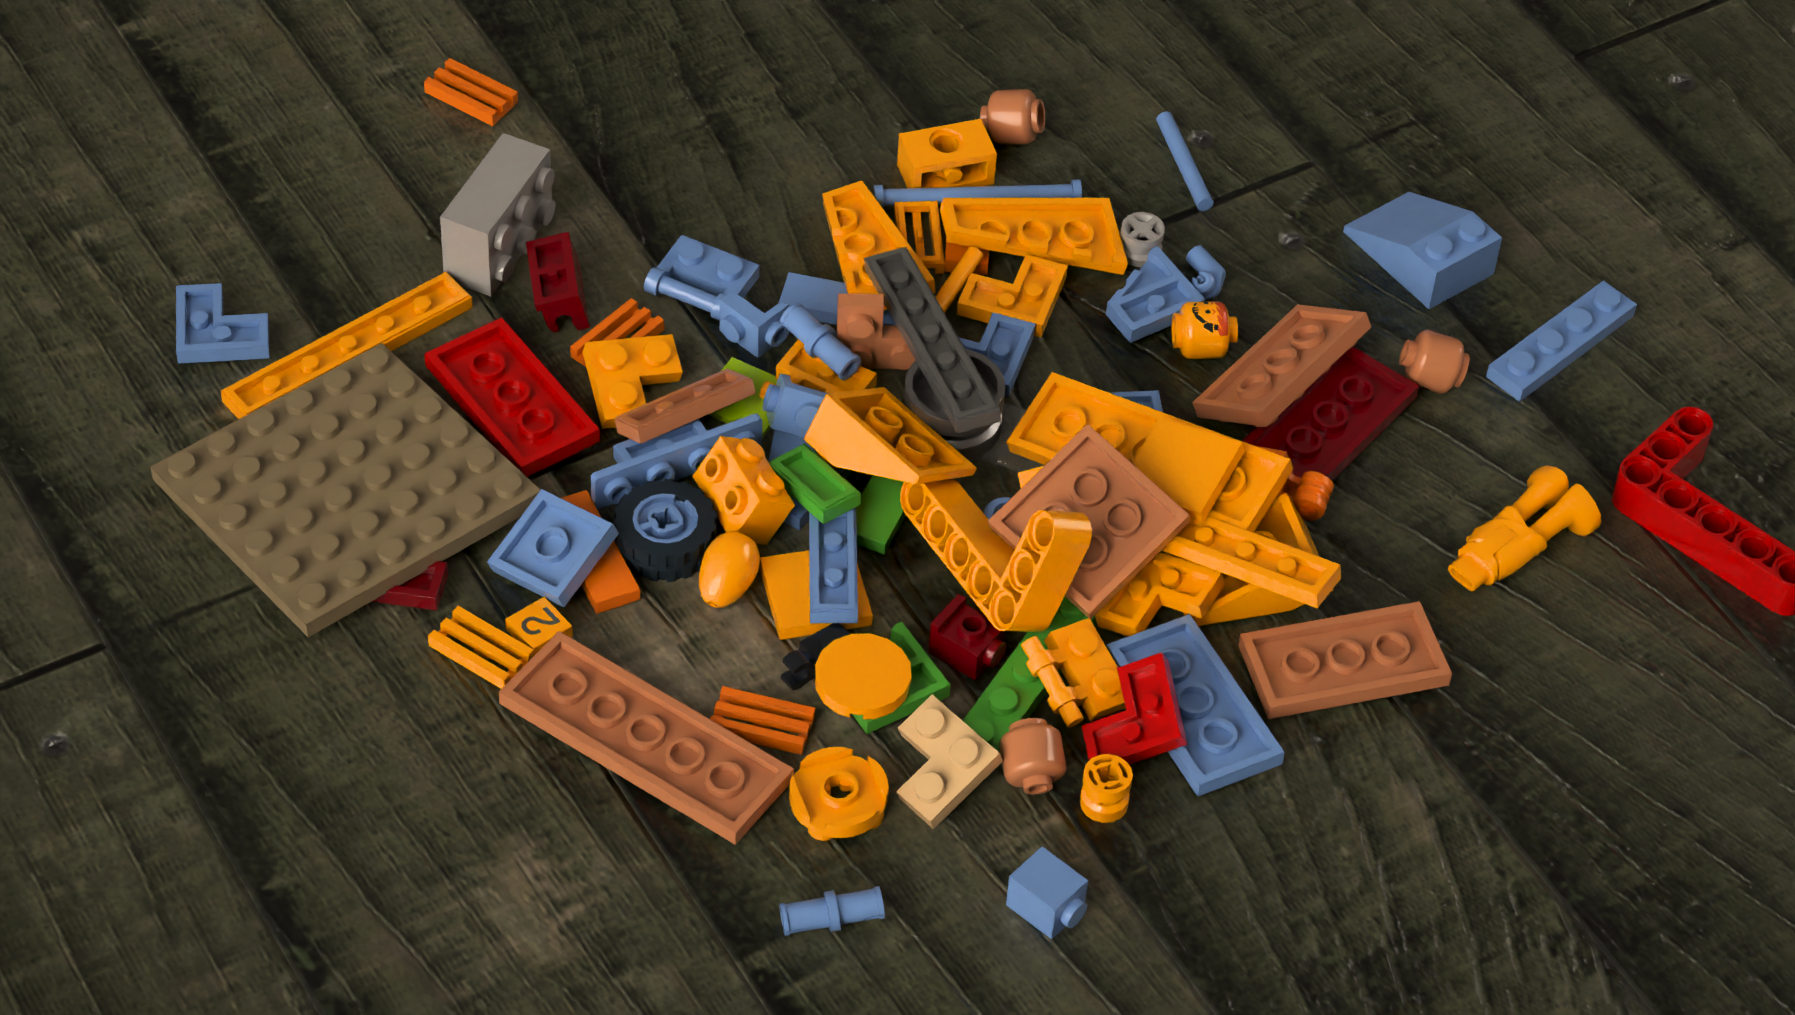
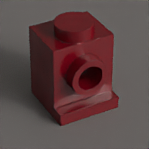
M958 594L931 622L928 653L976 680L988 666L993 668L1002 659L1007 646L1003 642L1005 631L997 630L984 614L966 605V598Z

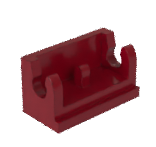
M569 232L527 241L526 249L534 304L537 312L542 311L547 327L553 332H558L557 318L562 315L571 316L572 323L577 330L590 328L580 263Z

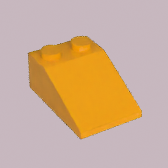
M885 387L826 394L804 437V440L817 451V455L831 466L913 484L973 476L977 469Z
M1287 492L1276 497L1254 533L1319 556L1308 528ZM1167 552L1164 553V554H1167V555H1171V556H1174V557H1177V558L1186 560V559H1184V558L1178 557V556H1176V555H1173V554H1170V553H1167ZM1222 573L1225 585L1203 619L1191 616L1198 626L1288 612L1305 604Z

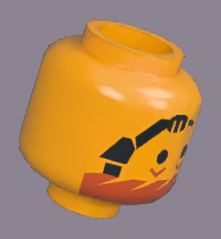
M1219 301L1186 302L1181 306L1179 313H1173L1171 335L1173 348H1180L1181 354L1188 359L1223 358L1228 351L1229 343H1237V317L1229 316L1227 307Z

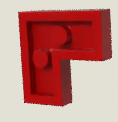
M1161 652L1118 667L1117 671L1126 710L1081 726L1089 760L1101 754H1112L1121 757L1130 765L1188 745L1169 661Z

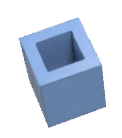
M1042 846L1009 876L1006 905L1050 939H1053L1065 927L1073 928L1083 918L1088 906L1085 903L1088 880Z

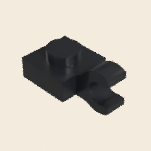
M833 623L800 641L799 650L792 651L783 658L782 662L789 671L781 674V679L792 690L803 687L815 678V664L821 651L833 640L850 633L840 623Z

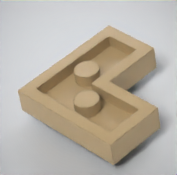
M932 694L898 727L901 736L924 755L928 761L896 792L903 803L932 829H935L1003 760L996 749Z

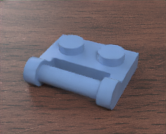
M681 235L657 268L653 267L647 274L644 282V291L655 296L664 294L711 313V318L719 321L720 299L732 290L744 298L759 278V265Z

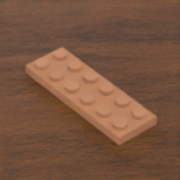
M560 631L499 691L500 705L735 845L790 785L792 775L794 776V768Z

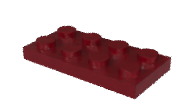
M1353 347L1333 363L1328 372L1312 383L1300 398L1291 403L1274 423L1267 427H1256L1242 441L1254 446L1287 451L1288 458L1292 463L1293 475L1302 478L1303 473L1315 471L1333 481L1417 398L1419 385Z

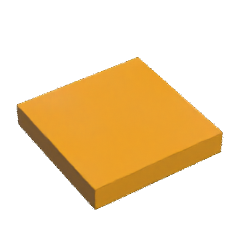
M1159 417L1132 464L1190 515V519L1204 523L1245 450L1241 441Z
M809 550L760 557L759 568L779 640L813 635L833 624L810 623ZM858 563V623H840L846 630L872 626L873 614Z

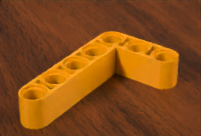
M954 478L921 484L904 482L901 488L900 502L905 515L997 630L1043 632L1049 627L1092 539L1091 522L1084 513L1038 510L1031 516L1015 550H1013L989 527V519Z

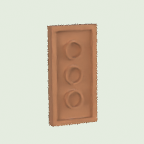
M1297 304L1192 402L1197 417L1219 420L1220 422L1253 425L1254 427H1267L1271 425L1291 403L1300 398L1305 390L1321 375L1328 372L1331 365L1347 350L1353 348L1357 341L1371 328L1367 312Z
M1420 601L1242 633L1239 638V649L1268 719L1449 686L1452 672Z

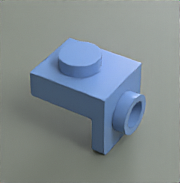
M732 290L720 299L719 330L729 341L738 343L759 358L772 347L781 345L787 338L789 330L781 325L780 318L789 305L781 301L769 311L763 313Z
M780 373L776 386L772 384L768 386L762 409L767 412L770 428L805 437L825 395L829 393L794 384L791 382L789 375Z

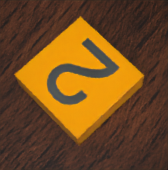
M545 597L505 619L506 630L513 638L534 649V656L558 631L570 638L573 637L572 625Z

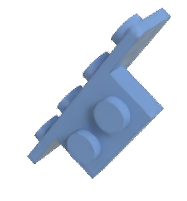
M755 413L708 431L701 421L697 419L642 444L631 439L613 445V457L617 464L592 473L591 499L596 508L601 509L611 504H619L623 495L629 494L631 489L637 485L642 486L652 480L656 482L664 481V479L676 481L693 475L720 436L739 439L749 438L756 441L762 447V419Z

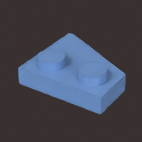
M1156 246L1149 251L1147 262L1139 271L1135 269L1126 279L1125 287L1117 290L1107 302L1106 316L1125 338L1132 343L1171 326L1173 313H1179L1184 303L1205 302V298L1164 252Z

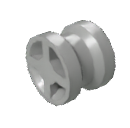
M1136 212L1128 215L1123 220L1121 241L1129 265L1141 268L1147 262L1148 253L1152 248L1158 246L1162 250L1161 242L1164 238L1165 226L1159 217L1151 213Z

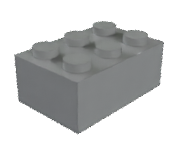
M502 133L440 216L443 273L447 272L460 286L492 296L501 282L509 280L515 263L522 253L527 254L526 242L534 240L543 225L547 226L552 220L556 204L552 200L551 187L555 173L551 169L550 149Z

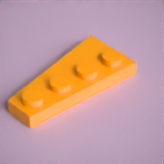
M862 180L822 193L823 206L847 294H878L865 271L864 258L902 247H907L933 294L936 293L935 279Z
M943 198L939 209L948 243L1023 257L1027 254L1061 264L1124 275L1128 265L1109 198Z

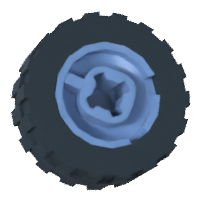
M664 479V481L657 482L655 480L648 481L645 485H637L632 488L629 494H624L620 499V505L616 506L613 525L619 534L614 539V542L628 568L633 571V574L639 577H647L649 580L656 582L658 580L674 582L680 578L687 579L692 577L693 573L700 572L704 553L710 543L717 537V513L713 510L714 504L711 499H707L702 490L691 487L689 483L683 481L681 483L674 482L672 479Z

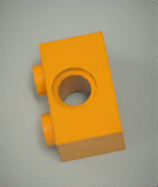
M981 119L899 133L897 166L907 188L977 187L994 184L997 153Z

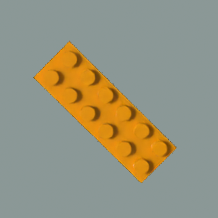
M1051 372L1006 443L1011 453L1046 465L1087 424L1131 463L1159 417L1231 439L1234 438ZM1243 442L1245 452L1208 516L1254 533L1291 474L1293 467L1289 458Z

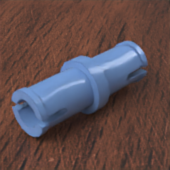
M797 302L790 305L780 318L781 325L804 344V350L810 357L822 360L841 380H847L852 377L860 368L861 358L837 338V332L830 325H822L803 308L804 306L801 303Z
M879 886L835 895L834 890L824 892V897L786 904L779 903L785 936L829 927L830 932L841 930V925L878 918L885 919L883 898Z

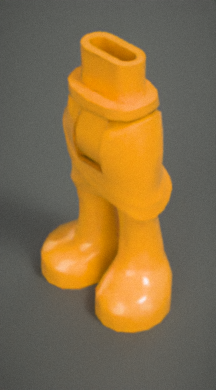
M1548 465L1539 467L1528 478L1527 490L1512 506H1506L1497 516L1487 523L1478 526L1471 535L1467 536L1466 544L1458 550L1459 558L1448 566V571L1456 581L1469 591H1475L1482 584L1491 586L1497 579L1500 581L1523 567L1533 557L1543 552L1547 548V542L1566 527L1578 536L1591 534L1601 525V513L1596 502L1582 485L1576 483L1568 489L1569 481L1567 475L1562 470ZM1540 509H1549L1530 527L1526 525L1525 522Z

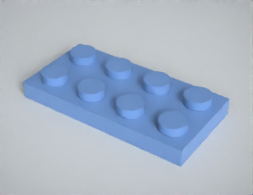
M1190 614L1106 644L1109 653L1118 667L1161 652L1168 659L1188 745L1167 752L1197 797L1283 764L1285 752Z

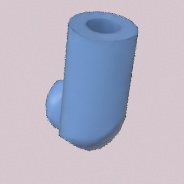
M1195 246L1186 256V261L1198 273L1196 279L1193 277L1191 284L1205 300L1213 299L1221 292L1226 278V271L1203 246Z

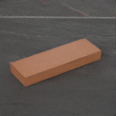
M727 368L617 416L614 419L617 433L640 444L645 443L756 394L753 379Z

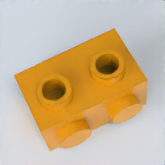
M720 436L692 476L700 490L704 492V496L707 499L710 498L713 502V510L716 511L717 518L726 532L733 531L744 534L756 544L767 545L795 506L784 488L783 480L775 473L766 459L763 448L756 441L749 438L739 439Z

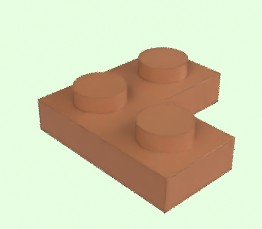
M838 293L837 338L861 358L860 366L867 369L909 370L916 360L896 325H883V294Z

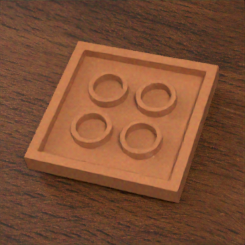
M1087 424L988 520L989 527L1015 550L1031 516L1038 510L1084 513L1091 522L1092 539L1065 597L1091 620L1190 522V515Z

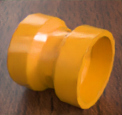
M1101 754L1091 758L1086 763L1082 779L1083 787L1080 794V806L1087 817L1094 821L1108 823L1119 820L1126 814L1133 779L1132 769L1127 761L1116 755Z

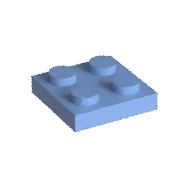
M541 489L487 563L493 572L565 607L619 533L612 523Z

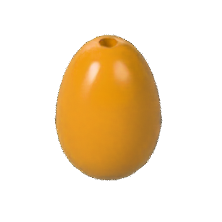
M725 532L717 536L706 549L700 566L699 589L701 597L709 606L714 608L727 607L736 602L751 586L760 564L758 547L751 538L738 532Z

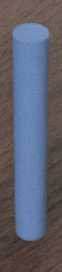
M1168 111L1160 113L1156 118L1157 124L1198 210L1206 211L1214 203L1172 113Z

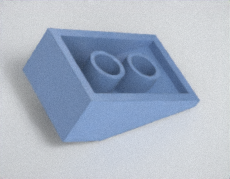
M1407 192L1346 224L1343 230L1349 238L1428 309L1492 276L1495 272L1502 237L1473 211L1412 192Z

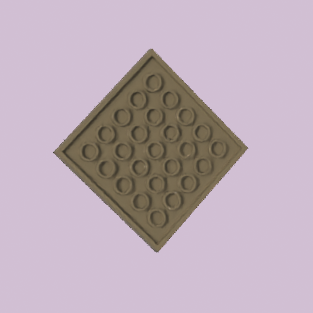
M383 343L150 467L153 481L307 637L312 636L386 594V591L392 587L400 586L428 570L427 567L435 562L444 561L521 517L540 492V489Z

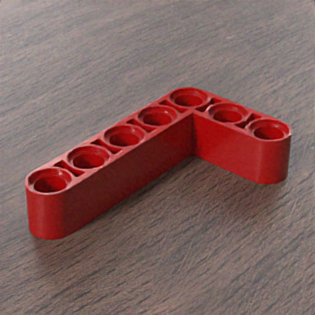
M1689 406L1677 410L1620 464L1612 492L1614 507L1769 610L1779 615H1795V551L1683 480L1702 462L1713 430V420L1706 411L1697 407Z

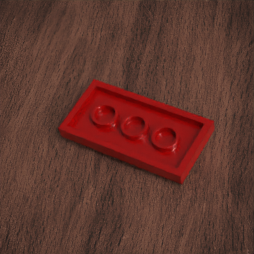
M502 317L424 353L427 369L489 442L526 477L600 442V429Z

